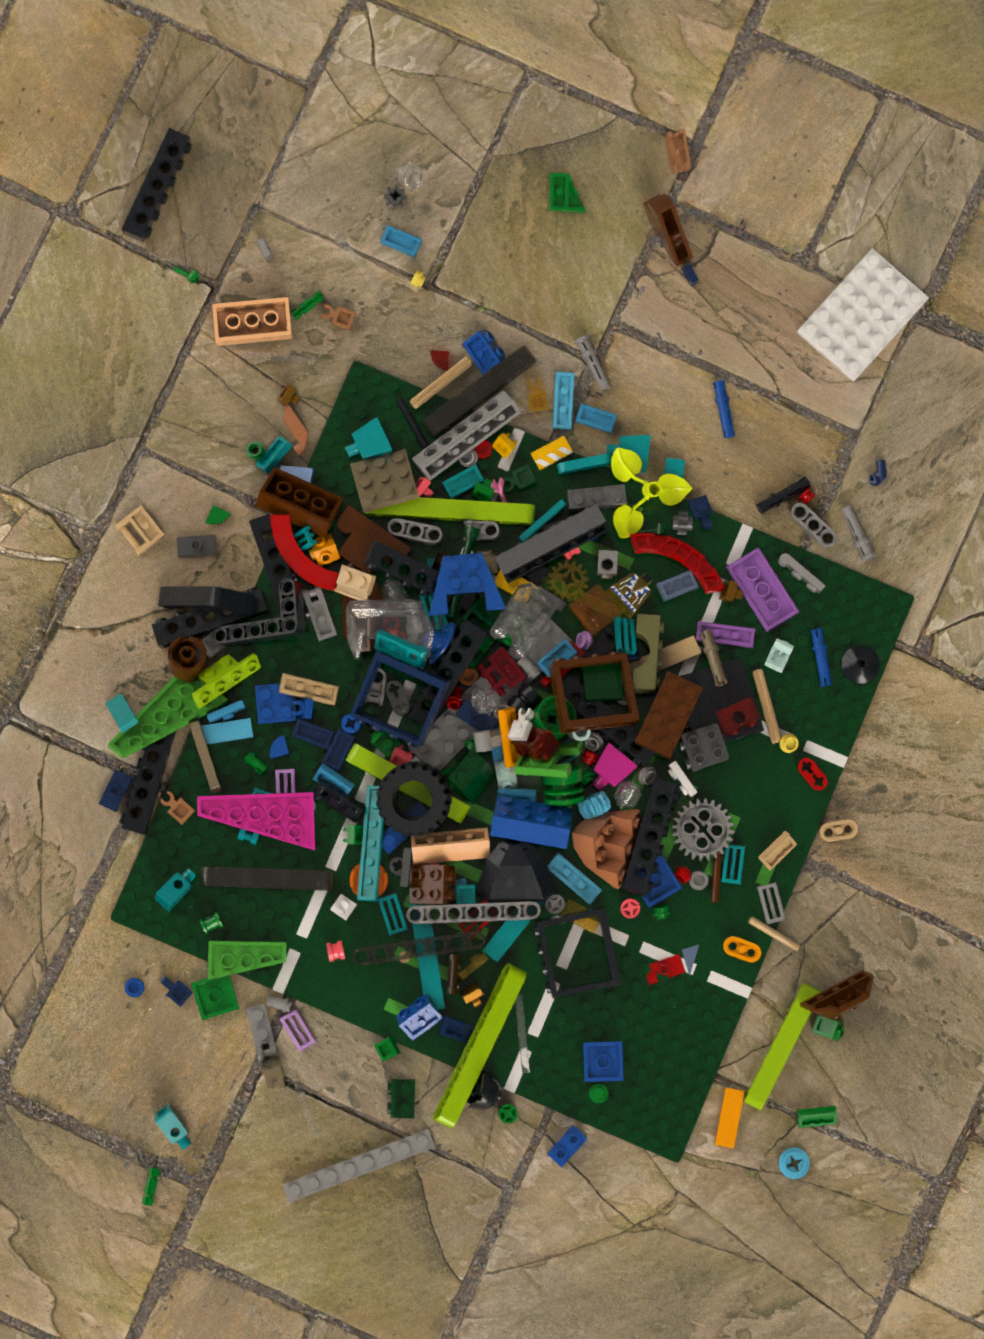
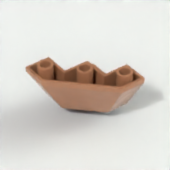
M640 810L605 812L592 819L581 821L572 832L574 849L585 866L617 889L625 882L642 824Z

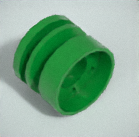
M554 696L545 698L533 710L534 717L530 720L533 725L530 731L539 741L554 743L567 733L561 734ZM565 698L569 721L576 720V710L572 703Z
M571 765L572 771L568 778L542 776L543 784L551 785V787L543 790V793L548 795L544 798L545 804L567 806L585 800V795L580 793L584 790V787L575 784L583 780L581 766Z

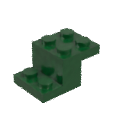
M483 595L477 599L463 616L453 637H458L461 632L458 630L464 620L468 621L470 618L475 619L491 630L469 664L471 669L482 659L512 619L502 610L487 611L486 598ZM464 636V642L471 645V638ZM454 652V656L462 660L461 654Z

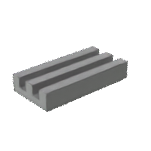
M776 882L757 887L766 924L786 920ZM773 887L777 906L779 909V918H777L772 896L770 893L769 888ZM763 889L766 890L768 902L770 905L773 919L771 920L769 918L767 906L765 903L762 891Z

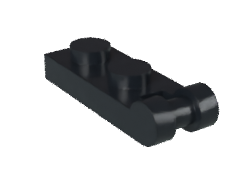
M609 624L583 657L588 658L593 654L609 655L616 647L614 627ZM608 635L614 639L611 644L605 640Z
M319 779L316 784L317 788H314L312 791L314 792V799L323 801L356 823L366 806L329 781Z

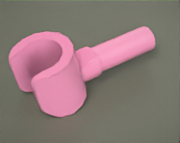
M500 478L499 483H496L495 479H493L491 488L495 490L494 492H498L502 502L507 503L503 493L504 479Z

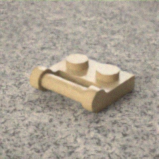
M142 505L115 525L117 531H121L135 549L134 552L137 556L142 555L165 536ZM131 522L145 540L144 544L141 545L126 527L127 524Z

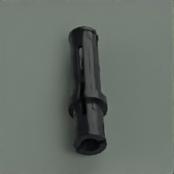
M803 477L783 490L770 494V497L757 503L756 507L759 513L763 515L770 509L780 507L781 503L811 487V484L806 477Z

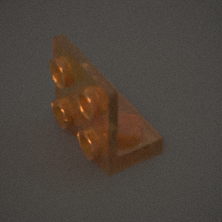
M596 584L568 606L585 629L591 633L592 637L622 613L599 584Z

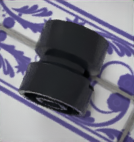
M524 683L519 688L518 695H513L507 701V704L510 707H515L517 714L520 708H523L527 713L528 708L536 707L543 698L527 683Z

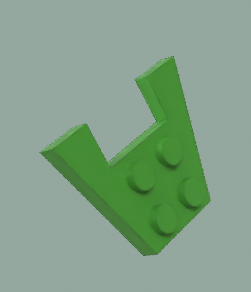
M583 741L524 751L514 766L515 774L568 778L572 771L571 764L557 763L561 756L580 755L583 749Z

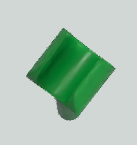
M176 266L173 268L174 271L186 277L190 283H195L200 278L193 269L187 273Z

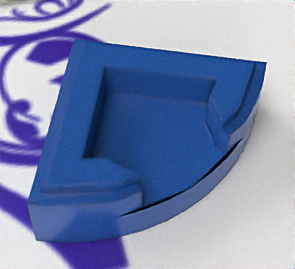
M284 735L273 742L270 748V759L289 754Z

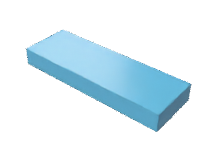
M556 372L552 429L571 430L575 373Z
M251 718L201 726L207 745L253 738Z
M557 853L547 865L550 872L589 905L602 891L560 853Z

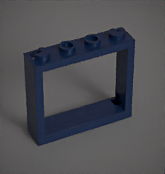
M376 651L350 715L355 717L354 720L358 721V723L365 724L366 722L372 725V729L379 732L384 730L389 733L390 737L396 740H400V738L406 740V744L416 748L417 746H423L450 681L424 669L414 667L382 651ZM382 663L439 688L420 736H416L362 711Z

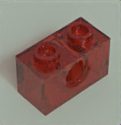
M751 697L715 713L723 734L729 733V736L739 733V728L743 726L750 728L757 725V720L761 718ZM741 713L743 715V722H735L733 715Z
M531 727L527 741H511L519 755L547 761L560 745L552 731Z

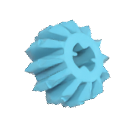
M603 791L590 794L585 797L584 801L577 803L578 810L584 819H592L602 815L611 808L609 797Z

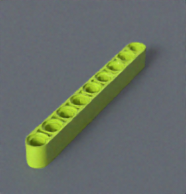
M419 497L411 501L364 513V515L462 522L477 520L493 521L497 524L533 525L535 505Z
M510 963L506 964L434 1112V1121L449 1128H453L456 1125L526 979V971Z

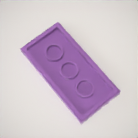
M759 547L726 567L734 582L738 583L737 587L739 590L743 591L744 598L766 632L799 613V610Z

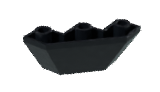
M504 838L487 858L475 891L476 894L488 902H544L558 892V889L544 858L532 843Z

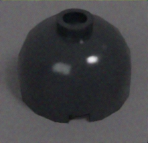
M481 1071L467 1100V1103L470 1104L468 1107L477 1110L490 1109L496 1101L500 1100L502 1091L500 1090L498 1079L493 1074Z

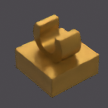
M291 384L285 385L277 402L282 405H288L289 402L298 405L301 398L294 394L297 388Z
M724 581L723 585L725 588L721 591L719 600L730 602L733 599H742L743 591L737 589L738 583Z
M477 982L460 991L466 1004L472 1001L475 1008L482 1005L478 997L483 995Z

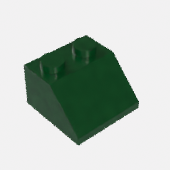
M473 749L467 750L453 769L446 775L447 784L471 805L474 804L496 777L488 762Z

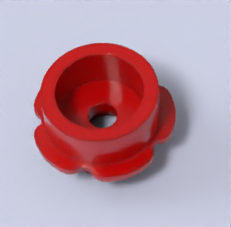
M585 749L584 753L581 754V757H583L582 761L590 765L598 763L599 754Z
M684 866L676 868L674 876L679 882L686 884L687 881H691V872L688 868Z

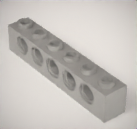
M502 391L414 456L412 460L420 472L431 481L521 412L513 399Z

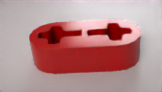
M809 758L800 760L797 769L813 790H823L828 783L823 772L813 760ZM803 762L811 764L809 769L812 771V774L807 770L803 771L801 769L803 768ZM813 775H815L818 779H823V781L821 782L823 785L822 787H820L819 785H814L815 779L812 777Z

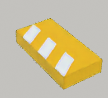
M562 436L530 453L540 471L569 456L573 451L565 436Z

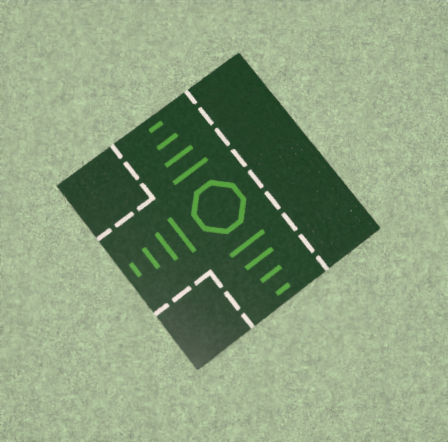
M354 361L307 466V468L315 470L313 485L344 498L340 511L327 535H332L338 553L349 538L348 535H343L338 529L339 517L348 505L364 515L350 466L351 463L362 461V457L358 453L349 458L345 450L346 446L355 443L352 433L378 417L393 452L406 449L416 483L420 477L425 476L420 472L412 458L423 451L396 402L403 398L429 445L474 413L475 410L437 394L415 409L411 405L410 400L424 389L361 362ZM508 424L485 440H488L492 446L499 435L510 433L508 438L513 442L515 440L518 441L512 453L505 459L492 447L490 456L485 459L478 458L476 463L484 480L486 478L492 481L495 479L496 483H499L500 478H513L512 471L527 464L531 465L538 482L522 490L517 485L509 493L505 489L509 488L511 484L506 482L503 485V493L507 503L535 505L534 523L561 499L566 503V508L548 524L566 520L569 516L582 512L569 513L567 490L625 484L626 505L631 508L645 497L642 493L643 483L633 480L632 477L627 482H621L614 476L612 469L607 466L568 474H558L557 464L586 458L574 452L539 471L530 453L550 442ZM457 460L433 478L428 486L433 492L430 498L451 499L442 482L462 472L467 467L462 466L459 460ZM474 488L454 498L455 500L482 501L472 496ZM494 492L490 502H502L498 492ZM659 496L649 498V500H646L636 508L635 511L641 512L644 518L640 530L655 529L656 523L665 524L666 531L662 536L679 539L699 551L706 561L715 568L722 583L724 581H734L726 569L727 566L759 547L799 610V613L766 632L743 595L742 599H733L730 602L719 600L721 591L705 594L703 587L696 577L695 579L699 586L697 589L663 602L656 584L689 571V569L678 561L664 555L654 553L635 554L630 538L621 539L614 527L613 514L617 508L600 509L610 530L600 535L597 539L590 540L579 546L581 553L572 555L568 561L562 555L543 565L549 570V573L538 586L567 604L562 612L553 609L532 594L527 602H524L499 587L497 588L506 607L502 611L512 617L506 627L517 632L520 635L519 639L545 614L575 644L577 635L583 631L591 633L594 644L609 624L614 627L616 616L620 617V619H623V617L627 618L628 621L634 619L636 637L637 614L660 615L661 621L664 622V633H660L659 640H663V648L693 635L696 639L698 621L755 629L753 648L715 644L719 648L718 654L721 663L741 657L764 731L725 743L729 755L728 760L700 769L694 773L691 772V769L687 770L684 759L687 757L685 751L681 752L678 743L670 759L655 754L646 765L655 769L656 778L676 783L677 790H680L679 786L681 784L677 779L673 780L668 773V770H670L668 766L676 761L697 791L690 798L688 795L684 796L680 790L678 801L673 802L672 808H675L672 820L668 819L667 826L670 828L667 838L663 837L661 843L664 845L662 856L673 874L676 872L677 867L682 868V866L688 868L691 874L695 871H703L708 876L707 886L702 890H695L690 886L689 881L686 884L679 882L682 889L650 908L647 907L641 896L623 891L624 883L619 889L614 888L588 869L574 849L572 832L581 821L586 820L580 814L578 805L575 803L565 806L573 809L567 849L532 844L542 855L546 865L551 862L557 853H560L602 889L590 905L550 872L558 889L555 895H559L564 899V909L558 914H552L547 911L544 903L540 908L539 916L528 923L498 962L494 961L482 950L505 921H490L472 940L458 927L461 922L434 923L432 925L445 1008L438 1010L442 1013L443 1019L446 1015L476 1026L506 964L510 963L526 971V979L486 1060L483 1071L493 1074L503 1089L678 1163L683 1156L773 937L748 923L750 917L753 916L766 924L757 887L776 882L783 911H785L914 601V596L712 511V515H709L712 522L711 529L704 531L700 519H693L692 531H687L686 535H677V530L672 529L673 515L678 516L679 511L688 512V516H692L688 500L683 499L680 503L669 506L664 504L659 499ZM364 515L387 532L389 522L396 518ZM399 518L439 527L443 534L441 543L436 546L398 539L411 548V553L408 557L426 565V558H436L438 553L441 554L444 550H446V556H449L451 553L453 555L463 554L466 541H463L465 525L462 521ZM290 522L293 534L302 529V527ZM394 524L391 527V530L395 533L400 532L402 529L400 524ZM497 524L500 529L499 537L494 541L473 542L471 554L477 553L479 550H492L498 556L501 552L507 551L520 543L519 536L532 525ZM492 526L486 530V534L490 536L496 533V528ZM412 528L410 530L412 536H418L421 533L419 528ZM435 531L429 534L431 540H437L440 536ZM313 533L314 536L312 537V539L315 540L316 538L321 536ZM301 535L300 537L295 539V541L298 542L299 540L304 538L305 535ZM306 541V542H304L303 544H301V545L299 546V548H301L302 546H304L305 544H307L308 541ZM310 547L303 553L312 561V558L309 553V550L312 549V547ZM271 550L269 556L277 558L280 554L279 550ZM599 550L618 551L617 575L612 576V579H602L600 575H597ZM784 553L789 554L825 585L824 589L819 594L811 592L806 587L807 583L802 579L799 581L792 576V571L787 566L781 567L778 564L779 557ZM340 557V559L321 567L340 572L341 566L347 565L348 562ZM383 558V559H382V564H383V566H384V567H388V565H387L386 562H385V559ZM608 560L602 563V567L606 570L613 567L612 563ZM401 565L399 573L403 576L407 573V568ZM498 566V571H497L495 574H492V575H496V576L498 575V573H499V571H500L499 566ZM263 567L255 587L263 590L270 613L241 623L281 617L265 567ZM278 567L275 571L277 576H283L286 573L284 567ZM379 570L373 572L372 575L376 576L375 581L383 595V619L388 615L396 616L400 624L398 631L406 632L405 603L421 601L419 596L421 594L418 593L419 590L414 587L411 589L401 585L402 581L396 578L394 581L384 577V572ZM296 573L298 582L302 585L303 590L307 589L309 591L315 588V585L309 583ZM418 573L416 576V581L419 584H422L424 578H421V573ZM646 573L652 578L649 583L642 579ZM636 574L639 579L633 591L647 586L650 591L647 592L639 605L637 603L643 595L639 596L634 604L632 602L637 598L634 592H632L631 598H627L636 608V611L633 613L613 592L611 587L615 586L619 590L623 585L628 584L629 581L619 585L620 582ZM525 575L522 576L523 579L531 582ZM437 581L433 584L434 590L436 588ZM624 587L619 591L625 596V592L631 591V589ZM321 588L337 636L319 641L312 620L308 618L309 624L305 625V631L299 636L228 647L225 656L229 654L238 663L252 653H255L261 668L224 692L222 695L228 699V703L216 710L239 700L244 702L246 708L234 713V717L226 721L222 718L210 723L207 714L197 720H199L202 726L251 718L253 738L207 745L222 789L221 792L212 794L191 731L162 799L165 802H169L171 797L167 792L170 791L174 794L176 801L181 797L195 812L181 825L168 813L171 807L165 806L160 802L112 912L111 920L207 962L209 941L286 942L287 953L285 963L237 973V975L384 1038L392 1036L396 1043L456 1068L467 1044L438 1034L443 1019L412 1040L399 1027L396 1017L402 1009L409 1007L417 998L423 996L413 924L407 919V911L410 908L408 898L410 880L408 888L401 887V877L392 873L389 867L390 861L393 858H403L405 848H412L411 836L404 840L390 854L382 848L381 866L387 873L388 884L386 890L378 899L396 893L408 928L406 931L389 936L379 902L358 901L357 895L350 886L349 878L351 871L360 863L362 845H350L347 842H343V839L348 838V832L343 831V829L348 828V825L363 826L365 810L359 820L354 823L323 801L314 799L316 804L314 810L315 850L261 834L257 844L254 845L250 843L251 841L237 839L240 828L206 819L197 814V796L253 794L254 788L276 794L275 770L295 769L296 793L312 792L314 788H317V782L313 780V777L322 765L321 762L327 750L292 737L297 721L258 724L255 686L278 684L281 682L283 673L339 686L335 705L332 706L314 701L312 719L304 721L334 731L332 741L338 729L343 730L341 721L343 717L351 714L375 653L379 650L374 648L373 651L369 652L353 651L343 636L344 595ZM479 593L477 594V596H476V598H475L473 604H474V603L477 601V599L480 597ZM318 596L310 598L311 602L319 600ZM425 598L426 606L429 613L431 606L429 603V599ZM294 603L290 606V611L293 610ZM422 606L423 621H425L427 635L430 632ZM463 611L462 614L456 612L454 617H449L448 614L445 615L447 623H455L456 628L467 612ZM437 615L440 625H443L441 615ZM430 616L432 626L436 627L434 616ZM389 619L385 625L387 628L393 629L397 623L395 620ZM278 625L275 626L274 633L277 631ZM620 625V626H621V634H623V626ZM260 627L257 629V635L260 633ZM818 628H823L824 642L828 648L826 649L833 684L828 686L826 683L824 687H820L815 651L812 650L814 645L810 631L815 629L817 632ZM241 630L240 633H239V638H240V637L242 636V634H243V631H242V630ZM608 635L605 640L611 644L614 639ZM636 638L640 658L650 654L646 643ZM776 639L784 640L794 646L782 673L764 665ZM495 640L490 649L474 667L478 673V679L481 677V672L477 668L479 664L483 662L488 668L492 665L488 657L502 647L506 651L510 648ZM696 641L701 654L657 672V677H660V686L668 671L677 676H682L710 667L708 657L703 651L704 644L702 641ZM859 645L871 648L877 654L880 662L876 677L863 684L854 683L847 679L841 668V661L846 651ZM427 652L425 666L421 669H424L430 673L433 671L434 668L438 669L441 665V663L438 661L443 655V653L435 661V663L432 666H430L429 653ZM858 661V666L864 667V661ZM382 663L380 669L387 676L386 685L393 680L400 682L410 706L415 699L417 701L420 699L421 694L419 692L424 684H429L385 663ZM444 668V673L447 676H452V671L449 668ZM572 668L562 678L563 684L570 675L583 686L581 670L579 668ZM754 670H763L781 737L789 733L795 735L798 739V748L791 753L782 751L779 743L772 744L753 677ZM542 671L529 686L544 700L554 695L551 683L546 689L540 684L541 679L545 676V673ZM380 672L377 673L374 682L376 683L383 680V674ZM460 681L456 685V687L462 689L463 694L471 687L463 685ZM392 684L391 689L388 691L389 693L393 692L396 698L399 696L397 690L400 688ZM434 686L435 690L439 691V688ZM386 690L382 706L367 702L362 709L363 712L376 715L379 719L416 736H420L423 729L422 724L409 717L411 710L405 716L395 714ZM635 693L640 720L632 726L639 732L654 702L655 694ZM573 694L570 700L572 703L578 704L581 702V696ZM295 697V701H298V700L300 701V700L303 699V698ZM398 699L396 710L404 712L407 705L402 704L401 700ZM430 700L424 701L425 705L428 708L432 707V702ZM616 700L602 701L618 715L629 713L628 706L620 705ZM447 701L435 721L449 708ZM296 704V711L298 712L299 706ZM588 706L585 712L587 715L593 716L596 714V709L593 706ZM361 724L360 730L355 734H351L356 737L354 743L389 761L390 758H387L371 744V735L376 730H368L364 727V724ZM684 728L682 734L688 733L690 730L686 731V728ZM597 729L595 731L591 730V732L598 733L600 736L602 734ZM618 730L615 736L618 740H624L626 733L623 730ZM530 731L527 741H520L521 754L524 751L563 744L570 737L566 734L554 743H544L535 738ZM284 735L289 754L270 759V748L273 742ZM400 738L398 741L401 745H404L402 750L409 753L410 749L408 748L409 745L406 744L407 741ZM604 739L603 747L600 750L594 751L599 754L598 761L609 744ZM583 741V749L581 751L582 754L584 753V750L587 749L585 746V741ZM612 741L610 742V744L616 748L617 745L614 744ZM634 742L630 745L633 752L641 750V746ZM464 747L442 770L454 767L468 749ZM251 751L253 753L256 752V756L268 765V768L261 775L249 764H245L244 758ZM492 751L481 752L480 756L488 762L496 774ZM627 753L625 754L627 758L632 759ZM581 754L570 762L571 765L581 766L582 771L585 769L593 771L597 764L590 765L583 762ZM572 755L565 756L557 764H562ZM804 758L813 760L823 772L828 782L823 790H813L797 769L800 760ZM344 760L339 772L334 770L354 784L349 796L364 806L367 785L380 786V779ZM803 762V768L801 769L803 771L807 770L812 774V771L809 769L811 764ZM642 765L637 767L616 787L613 788L607 783L602 791L609 797L611 805L610 810L607 812L639 809L643 820L653 783L646 785L639 782L638 774L643 768ZM280 773V793H284L283 773ZM287 773L288 793H292L291 773ZM595 773V775H594V777H593V778H594V781H595V780L597 779V777H598V775H597L596 773ZM516 774L518 784L516 789H536L537 803H544V798L548 795H545L543 790L551 787V785L543 784L542 776ZM813 775L812 777L815 779L814 785H819L820 787H822L823 785L821 782L823 781V779H818L815 775ZM497 776L473 805L452 788L451 796L471 808L462 824L446 817L444 822L431 833L488 828L491 854L499 842L504 839L490 836L498 796ZM592 782L588 786L583 785L584 790L580 793H583L586 797L600 791L592 785ZM398 790L396 795L397 806L404 814L417 802H420ZM662 797L657 802L663 806L668 803V799ZM707 798V804L714 800V806L716 807L721 803L720 810H728L725 816H732L728 823H734V826L729 828L734 831V834L729 835L733 841H727L726 843L745 846L741 885L721 882L724 854L721 857L718 903L711 902L713 855H710V861L706 859V856H703L702 861H700L697 855L692 860L691 853L685 856V849L679 851L681 843H674L678 837H672V834L677 832V830L672 829V826L678 824L673 819L680 818L677 811L683 813L682 806L684 805L689 808V801L696 805L697 799L700 800V803H703L704 799ZM421 803L427 811L430 809L429 806ZM707 812L699 814V819L702 821H707L710 818ZM655 816L652 821L659 824L663 821V818ZM691 817L699 826V833H705L708 839L715 843V840L707 833L708 827L703 828L695 817ZM385 823L383 833L390 827H387ZM687 824L684 827V831L686 833H693L695 827L692 824ZM715 826L711 832L713 835L719 836L722 833V829ZM786 831L797 845L769 871L758 857ZM655 834L648 835V837L654 840L658 838ZM699 839L696 844L699 848H705L708 842L705 839ZM729 848L726 879H729L732 848ZM737 849L733 880H737L740 849ZM411 852V862H413L412 852ZM641 856L643 860H650L649 858ZM487 858L438 862L436 864L455 866L456 880L466 878L467 885H475L476 890ZM398 860L397 863H393L392 866L395 867V871L402 869L401 861ZM433 863L417 864V865H430V864H433ZM189 868L196 875L190 882L191 889L168 912L155 900V894L177 872L182 875ZM178 884L174 886L177 889L181 888ZM773 887L769 888L770 893L772 896L777 918H779V909L777 906ZM763 889L762 891L765 903L767 906L769 918L771 920L773 919L770 905L768 902L766 890ZM340 894L357 904L347 920H344L330 910ZM476 894V904H480L484 899ZM394 898L390 899L399 928H402L403 925ZM627 899H634L640 905V912L634 918H626L620 911L621 904ZM383 901L392 931L396 930L387 901ZM489 902V903H507V902ZM669 905L671 913L668 914V918L657 919L656 916L652 915L654 906ZM605 906L621 984L552 998L551 993L547 994L545 982L549 981L547 974L543 975L541 963H545L543 955L539 956L537 945L541 944L539 937H535L533 926L537 925L536 920ZM474 907L469 909L468 915L475 909ZM508 907L507 914L510 916L516 907ZM452 908L449 911L451 919H457L460 916V911L456 908ZM432 909L430 911L432 920H437L440 917L439 910ZM490 910L488 912V915L490 916L493 913V911ZM217 911L224 927H217L209 931L208 934H205L199 919L207 918ZM479 911L472 918H477ZM598 916L544 927L557 990L611 979ZM780 921L766 925L777 930ZM467 922L464 927L467 928L472 922ZM478 922L469 932L472 934L483 922ZM731 936L757 944L761 949V956L756 962L743 961L726 954L723 949V943ZM342 940L345 959L341 960L338 958L330 962L326 943L335 944L337 941ZM730 943L729 948L735 950L736 944ZM699 945L689 976L682 949ZM752 949L747 951L748 956L752 957L754 955ZM403 951L410 954V960L407 963L399 960V954ZM449 954L460 955V971H458V979H460L459 994H447ZM679 954L686 972L668 978V974L662 975L659 972L657 974L659 982L649 985L646 977L651 970L649 964ZM477 982L483 995L478 997L482 1005L475 1008L472 1001L466 1004L460 991ZM622 1041L623 1081L584 1082L583 1043ZM595 1084H602L608 1089V1098L603 1103H595L589 1097V1090Z

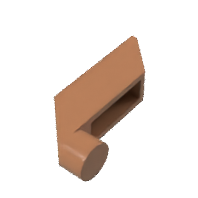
M288 404L286 405L283 420L298 442L292 448L299 456L306 450L309 434Z

